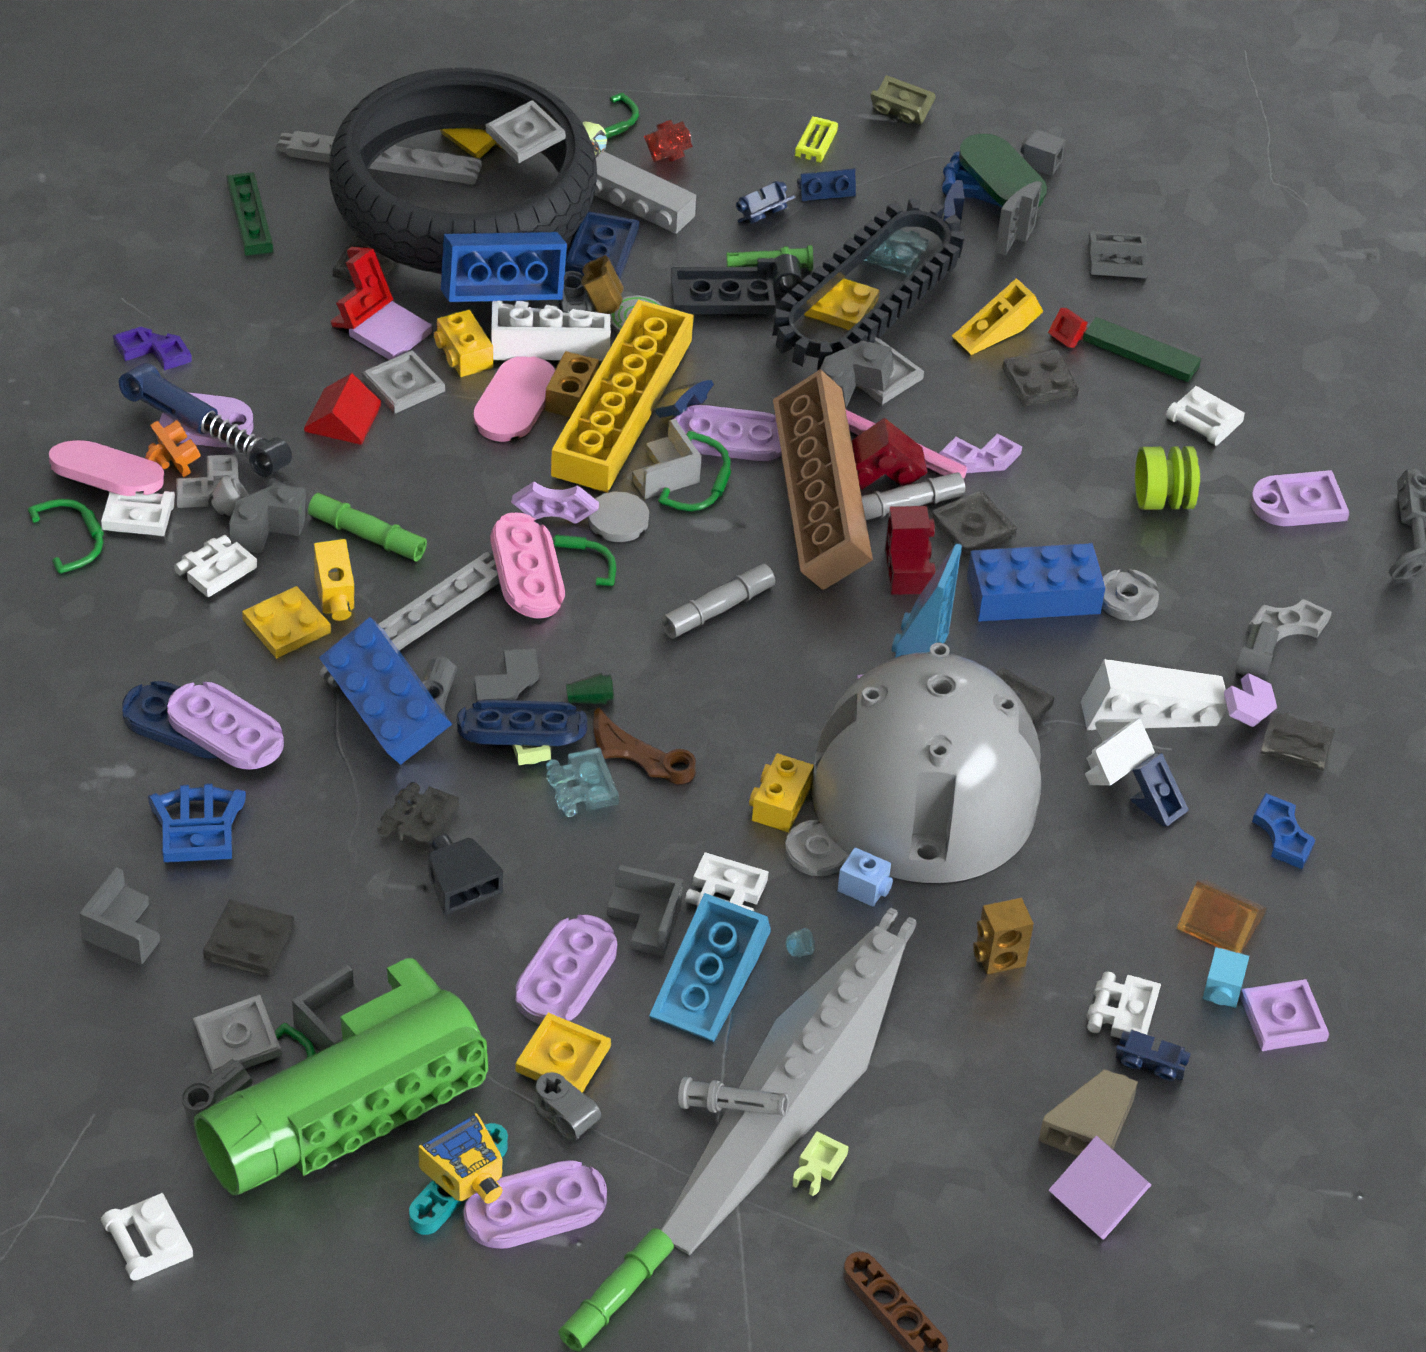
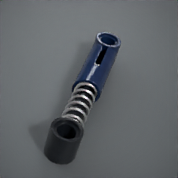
M143 363L124 373L119 378V388L126 399L132 402L142 400L201 435L210 433V436L214 439L218 438L220 443H227L229 448H235L238 453L243 452L244 456L249 459L251 468L259 476L268 477L291 462V449L283 439L276 437L267 440L260 437L255 438V434L248 435L246 429H238V424L231 425L229 419L222 420L221 415H218L217 409L162 378L152 364Z

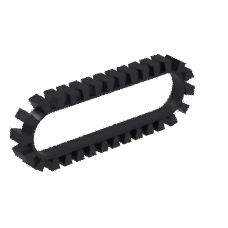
M909 199L907 210L902 212L903 209L897 201L887 205L886 213L881 210L875 215L874 221L871 219L864 225V230L860 229L857 231L853 239L850 238L844 243L843 248L839 247L833 253V258L829 256L823 262L822 267L819 265L812 272V276L808 275L802 280L801 285L798 284L791 290V295L786 294L781 299L780 307L775 312L772 336H777L776 348L783 354L794 347L792 362L803 367L807 356L818 358L817 370H820L825 357L862 341L874 343L876 337L880 338L885 333L886 327L889 329L894 325L896 318L900 319L907 309L910 310L916 304L917 299L920 301L926 295L927 290L933 289L937 281L940 282L946 276L947 271L950 273L956 267L964 243L965 231H959L961 221L955 214L943 221L944 206L935 202L930 213L919 210L920 199ZM905 227H921L935 233L942 241L943 245L841 338L829 342H820L805 337L796 329L794 322L897 230Z

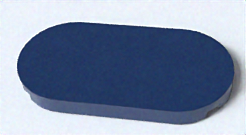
M165 681L150 682L151 685L142 687V684L135 686L125 695L122 702L123 720L130 730L141 736L201 758H219L183 736L171 726L167 713L168 701L172 693L180 688V686Z
M482 700L473 703V708L466 710V707L462 708L456 717L459 735L470 742L479 744L562 746L580 740L587 732L586 713L582 710L581 712L576 711V706L565 702Z

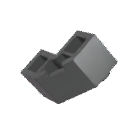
M862 341L825 357L820 369L842 388L845 408H847L856 385L885 391L894 370L891 347Z
M273 484L238 500L229 522L231 545L237 542L248 552L262 553L269 532L300 536L307 516L306 488Z

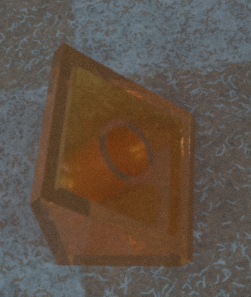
M1198 880L1180 918L1177 929L1218 948L1241 954L1266 913L1267 907L1208 880Z

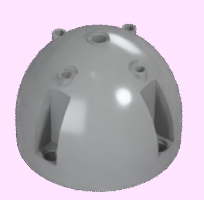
M944 643L932 644L929 652L906 654L888 660L867 671L842 694L822 728L815 754L811 785L812 801L818 820L836 844L848 854H851L856 847L890 862L889 876L921 883H948L967 880L990 872L1007 862L1021 849L1030 836L1034 827L1041 795L1040 743L1033 721L1017 694L999 676L973 660L949 654L950 649Z

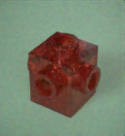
M672 119L656 125L658 131L644 136L653 162L666 157L669 158L670 162L685 156L684 150L693 147L691 133L685 127L683 121L673 125Z

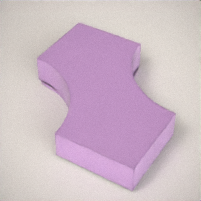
M532 482L515 493L511 501L513 505L525 514L535 518V520L553 516L567 519L574 524L596 512L599 507V502L578 485L569 489L554 490L543 487L536 482Z

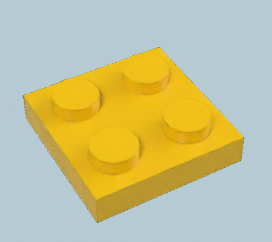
M843 278L813 305L804 316L850 330L873 309L879 299L880 290Z
M298 586L242 611L243 621L276 659L331 633V624Z
M548 1012L516 1061L515 1072L536 1081L545 1073H558L580 1092H583L609 1051L611 1038Z

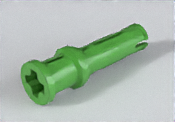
M807 245L806 248L789 249L788 246H783L780 250L726 252L727 267H757L758 258H776L782 254H791L799 259L800 268H807L808 271H813L812 245Z

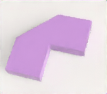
M996 434L982 449L955 437L939 454L967 467L966 473L1003 471L1021 455L1022 446L999 434Z
M1248 673L1241 679L1243 691L1231 685L1224 691L1229 716L1254 727L1277 709V704L1271 684Z

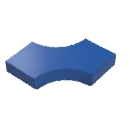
M1265 793L1254 813L1252 822L1263 828L1270 836L1273 843L1271 857L1302 869L1314 847L1315 839L1304 832L1297 824L1294 814L1295 804Z

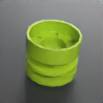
M1178 446L1171 447L1167 460L1162 447H1140L1135 463V492L1140 510L1163 509L1166 497L1171 509H1179L1181 505L1183 509H1194L1200 486V470L1194 446H1184L1182 450Z

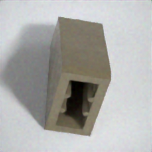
M1104 1069L1044 1116L1038 1141L1079 1156L1095 1136H1098L1113 1150L1132 1106L1138 1081L1129 1079L1123 1074L1113 1073Z

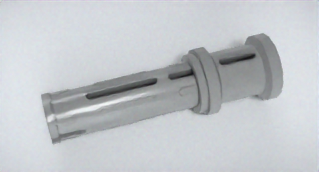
M683 1077L679 1086L678 1103L682 1109L695 1106L708 1108L710 1112L714 1113L721 1111L722 1108L785 1116L789 1107V1096L787 1093L725 1087L720 1080H712L711 1083L693 1081L691 1077Z

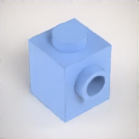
M855 847L840 869L837 891L874 907L880 896H887L892 886L893 878L889 877L891 863Z

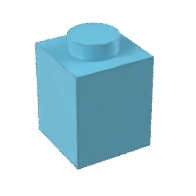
M1216 947L1202 999L1218 1005L1236 1008L1249 956Z

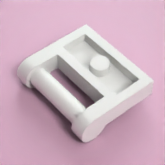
M1195 386L1180 401L1170 405L1166 418L1173 422L1179 421L1207 437V441L1216 446L1243 422L1245 413Z
M136 491L135 496H123L110 492L101 521L102 530L164 536L171 510L174 508L175 493L164 491L163 494L152 493L143 495V492Z
M163 1193L122 1210H109L101 1217L105 1230L112 1233L127 1262L125 1269L132 1280L142 1279L193 1257L192 1247ZM135 1225L150 1254L149 1257H140L125 1228L126 1226Z

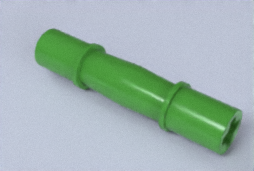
M316 493L309 503L308 514L331 524L336 529L343 528L363 539L382 545L387 551H393L414 561L420 560L427 546L426 538L402 529L397 524L392 526L370 514L353 509L346 502L342 503L324 494Z
M657 1228L651 1229L632 1251L627 1252L624 1256V1262L604 1280L591 1298L584 1299L581 1302L578 1310L558 1331L561 1340L574 1351H581L602 1327L607 1326L609 1317L628 1300L640 1283L652 1276L653 1271L674 1249L673 1242L669 1236Z

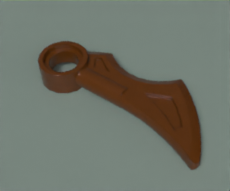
M600 708L594 710V737L603 759L625 758L632 760L642 766L649 777L666 778L674 784H685L694 778L696 774V758L691 752L684 749H675L665 753L626 733L613 723ZM675 763H684L688 768L677 771L671 768V766Z

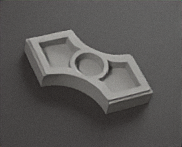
M1304 599L1298 604L1286 608H1275L1264 604L1250 621L1247 631L1251 632L1253 624H1260L1264 621L1273 624L1274 628L1279 631L1277 642L1283 637L1294 634L1309 635L1317 638L1330 620L1332 612Z

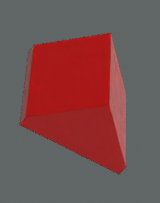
M350 373L324 388L304 427V432L362 445L381 407V400L353 373Z

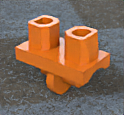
M178 420L164 428L159 421L151 424L150 426L157 435L159 444L152 443L148 446L149 451L146 453L145 459L156 462L163 469L169 467V461L171 460L183 478L189 475L191 471L188 464L201 457L191 439L176 446V444L188 438Z

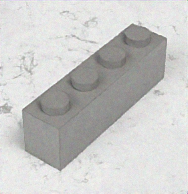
M604 151L596 157L597 183L595 196L675 234L695 217L696 194Z

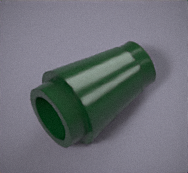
M601 672L566 684L569 703L607 704V701L614 700L611 674L603 675Z

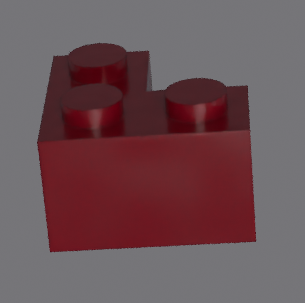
M883 418L851 441L861 490L884 474L900 486L914 483L928 473L923 447L886 418Z
M891 506L889 508L884 552L891 595L921 594L935 574V564L929 563L932 555L929 537H934L935 523L934 519H929L927 506Z

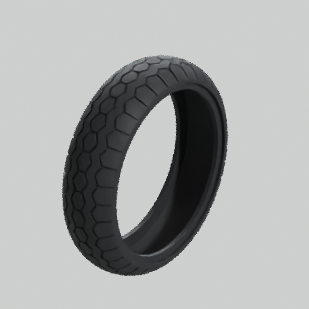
M455 67L454 69L427 70L398 78L379 87L363 98L345 117L333 140L329 158V181L334 201L341 216L350 229L363 242L381 255L397 263L414 269L441 274L444 234L558 232L563 240L566 241L578 229L592 204L597 183V163L593 144L583 123L556 95L531 81L504 72H494V70ZM532 100L565 130L566 138L540 152L554 165L559 173L558 176L536 196L502 210L475 214H456L421 208L407 203L386 191L367 171L384 151L407 138L441 129L470 128L486 130V124Z

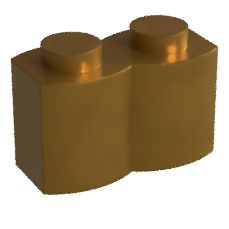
M604 255L588 262L584 266V276L581 283L596 312L612 314L620 308L623 300L621 293L624 287L608 256Z

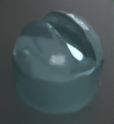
M807 928L793 931L785 940L786 949L793 956L804 957L814 953V938Z

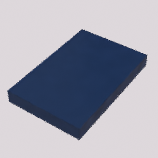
M588 211L572 241L566 257L565 272L576 271L584 276L583 268L588 262L607 255L619 279H621L639 229V221Z

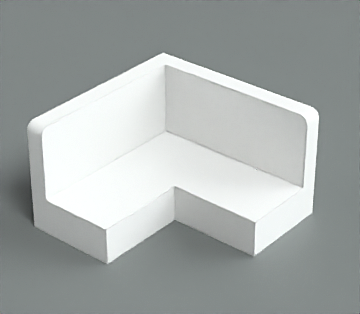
M1140 718L1100 719L1095 722L1102 743L1092 750V754L1086 758L1091 770L1086 772L1085 776L1089 785H1112L1155 753Z

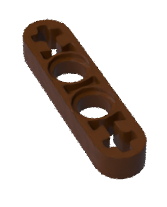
M855 1252L846 1258L843 1270L844 1281L906 1352H924L925 1345L929 1349L936 1347L937 1352H948V1341L873 1256L865 1252ZM854 1267H857L859 1270L866 1268V1276L861 1271L854 1273ZM884 1290L891 1293L894 1299L889 1303H880L875 1300L873 1294ZM901 1317H910L916 1321L917 1326L914 1329L905 1330L898 1326L897 1320Z

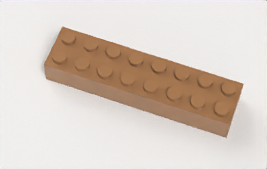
M820 369L774 398L773 404L800 571L824 590L871 562L873 557L842 388Z

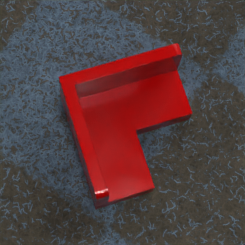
M351 247L347 250L350 259L346 262V265L356 288L336 302L340 314L330 321L332 327L355 329L393 301L373 248Z

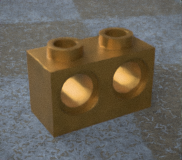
M565 351L546 387L545 411L571 417L599 368V359Z
M1022 898L984 905L982 908L981 919L977 921L978 936L977 942L973 943V952L977 962H982L987 974L1026 966L1034 923Z

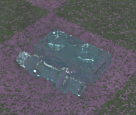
M899 229L872 252L865 261L910 275L921 259V250L915 248L926 250L929 239L920 237V234L915 231L906 232ZM892 239L903 242L904 244L892 241Z
M600 747L568 754V765L560 766L558 760L555 759L546 763L548 770L547 779L550 786L556 790L555 799L560 809H563L565 816L572 817L576 815L577 808L575 804L582 801L587 811L619 804V794ZM575 780L577 786L568 788L567 781Z

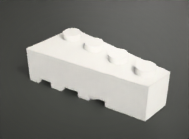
M492 301L493 360L507 361L515 357L561 360L564 352L567 351L603 361L610 349V314L572 309L569 313H564L557 306L546 305L544 309L528 307V302L516 301L515 305L504 304L503 301Z
M1104 659L1081 700L1087 730H1097L1095 722L1100 719L1140 718L1144 728L1217 726L1227 710L1224 696L1226 688L1222 676Z

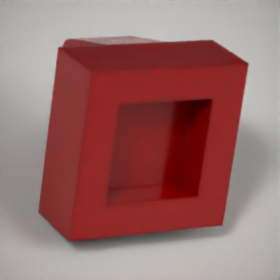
M1060 308L1048 333L1067 347L1075 348L1077 342L1083 339L1088 322L1068 308Z

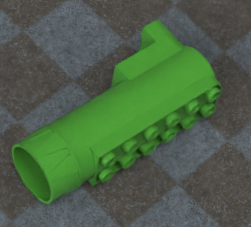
M413 958L404 959L388 967L387 977L388 983L392 986V991L340 1016L342 1041L256 1085L229 1095L195 1115L194 1127L201 1150L216 1178L230 1194L236 1196L278 1177L282 1172L294 1165L305 1176L316 1169L325 1167L328 1163L347 1153L356 1151L360 1146L371 1140L388 1134L392 1129L410 1120L417 1119L430 1109L449 1102L453 1097L470 1088H475L482 1084L488 1072L487 1042L480 1034L478 1026L465 1004L452 992L442 990Z

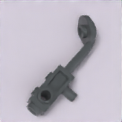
M1415 468L1405 470L1397 480V497L1400 503L1402 523L1412 527L1414 550L1407 551L1396 559V562L1389 569L1392 579L1410 578L1420 572L1426 562L1424 530L1426 527V477Z

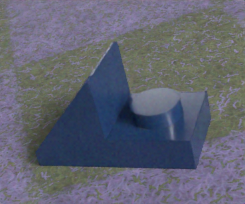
M1154 753L1132 769L1141 791L1132 796L1130 800L1161 826L1167 827L1189 811L1162 753Z

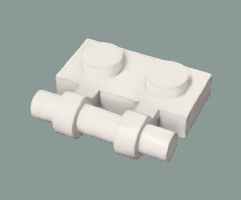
M223 535L218 539L212 538L204 543V547L198 551H190L183 555L182 560L174 565V569L178 575L187 572L188 581L206 597H210L257 568V559L237 542L231 545L230 539Z
M705 852L693 877V885L703 889L701 892L689 889L685 902L697 905L698 908L704 893L714 896V893L717 892L730 896L731 900L728 902L754 911V908L742 904L744 901L757 905L768 880V871Z
M1104 972L1094 989L1095 1002L1088 1009L1087 1018L1089 1022L1087 1029L1092 1033H1098L1101 1030L1102 1024L1109 1023L1113 1025L1110 1035L1121 1038L1123 1031L1130 1032L1131 1029L1147 1035L1161 984L1127 975L1125 985L1115 982V974ZM1112 999L1120 1001L1118 1008L1108 1006L1109 1001Z

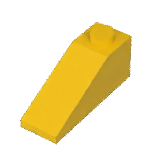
M1016 278L955 332L952 337L970 355H973L1023 331L1044 311L1036 296Z

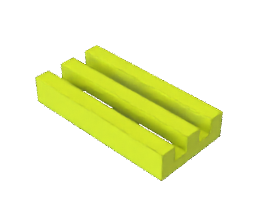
M812 116L796 146L795 156L800 157L803 153L806 154L805 159L811 160L812 156H814L817 162H822L838 130V123ZM817 125H821L810 147H807L806 145ZM827 127H829V130L827 131V133H826V135H825V137H824V139H823V141H822V143H821L819 149H816L817 146L819 145V143H820V141H821V139H822V137H823V135H824V133H825Z

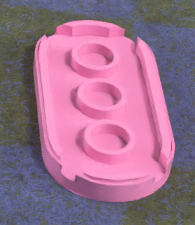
M515 357L504 362L474 408V424L478 427L479 433L490 440L499 442L511 441L512 437L518 436L519 439L527 435L545 408L546 387L555 372L553 366L538 357Z
M79 440L67 441L55 445L49 451V464H51V469L56 474L119 495L135 496L136 491H143V495H149L161 489L164 483V470L156 462L98 443Z
M524 513L505 514L495 523L490 533L491 547L503 596L514 610L532 618L552 616L560 608L565 597V589L551 534L543 524L540 526L534 522L535 518Z

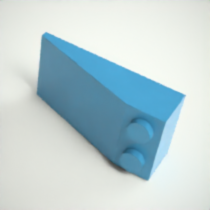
M954 545L916 600L911 613H905L901 624L903 632L902 634L895 635L891 652L896 653L895 658L906 654L929 652L932 644L945 643L949 634L962 545Z
M704 893L649 1017L714 1042L757 963L770 934L771 928L768 916Z

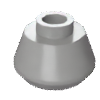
M224 476L213 490L211 502L219 514L223 515L225 513L228 516H232L236 502L249 496V494L235 477Z

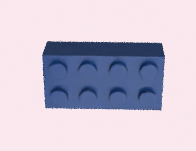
M558 232L444 234L440 290L449 302L563 300L567 243Z
M1093 543L973 550L970 552L967 579L978 622L1101 614L1105 584Z
M371 617L319 657L384 750L400 765L452 725L387 633Z

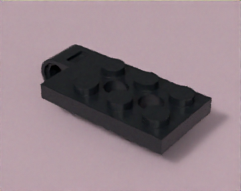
M782 254L776 258H758L757 267H671L673 309L689 314H775V295H790L791 290L795 286L802 284L800 261L791 254ZM697 289H703V290H706V291H705V292H699V291H696V290H697ZM726 289H732V290H734V292H728V291H725V290H726Z

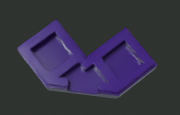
M144 327L113 335V342L125 361L153 352L164 370L192 362L191 353L180 336L169 333L166 336L152 333V329Z

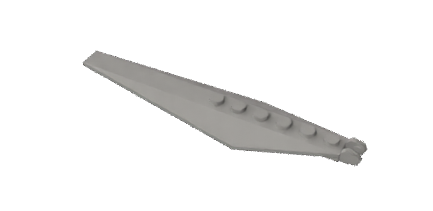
M890 908L883 916L879 927L875 926L775 1020L739 1088L782 1094L787 1093L789 1096L787 1114L780 1116L734 1109L726 1110L661 1229L672 1240L675 1248L690 1256L867 1070L906 943L917 924L915 919L909 917L903 923L896 936L889 931L897 920L898 912Z

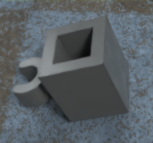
M1051 126L1048 133L1035 129L1030 138L1024 139L1020 153L1023 154V158L1034 170L1053 176L1063 161L1066 139L1059 137L1062 129Z

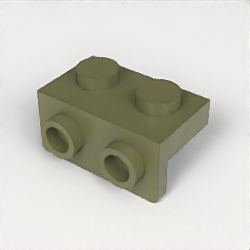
M888 75L885 76L878 91L872 90L870 94L872 105L878 112L883 114L890 113L898 116L904 122H915L922 125L936 99L934 92Z

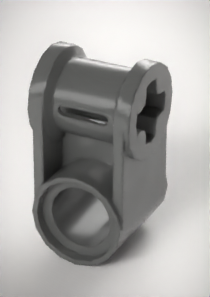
M565 272L563 300H559L560 310L564 313H569L572 309L592 312L591 301L581 283L583 275L579 272Z
M550 1072L543 1074L537 1080L535 1110L566 1139L576 1141L601 1118V1111L597 1104L589 1096L580 1092L562 1075Z

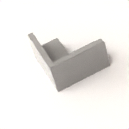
M669 420L668 437L646 443V453L654 465L632 471V481L644 499L661 495L664 487L674 491L700 482L701 455L677 420Z

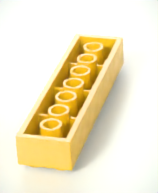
M638 299L552 448V477L603 492H609L651 416L653 408L657 405L692 341V314Z

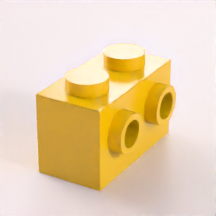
M470 309L437 318V331L434 332L436 345L439 349L442 348L444 350L449 366L454 367L460 377L493 368V345Z
M777 753L772 764H766L763 769L760 788L754 787L751 793L749 806L753 807L752 821L789 833L811 789L814 765Z

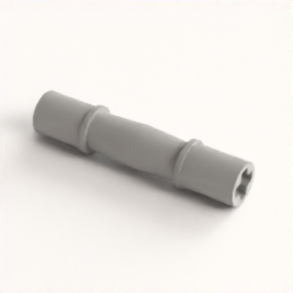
M956 472L936 478H926L925 482L905 485L881 493L874 491L872 494L861 496L865 519L883 518L885 514L889 513L891 506H921L928 503L935 505L941 501L964 496L966 489L962 475Z
M762 563L741 575L734 576L731 582L711 590L695 601H687L681 607L661 617L663 630L670 638L674 639L695 627L704 625L705 620L727 611L741 601L747 602L751 600L753 596L775 585L773 571L768 565Z

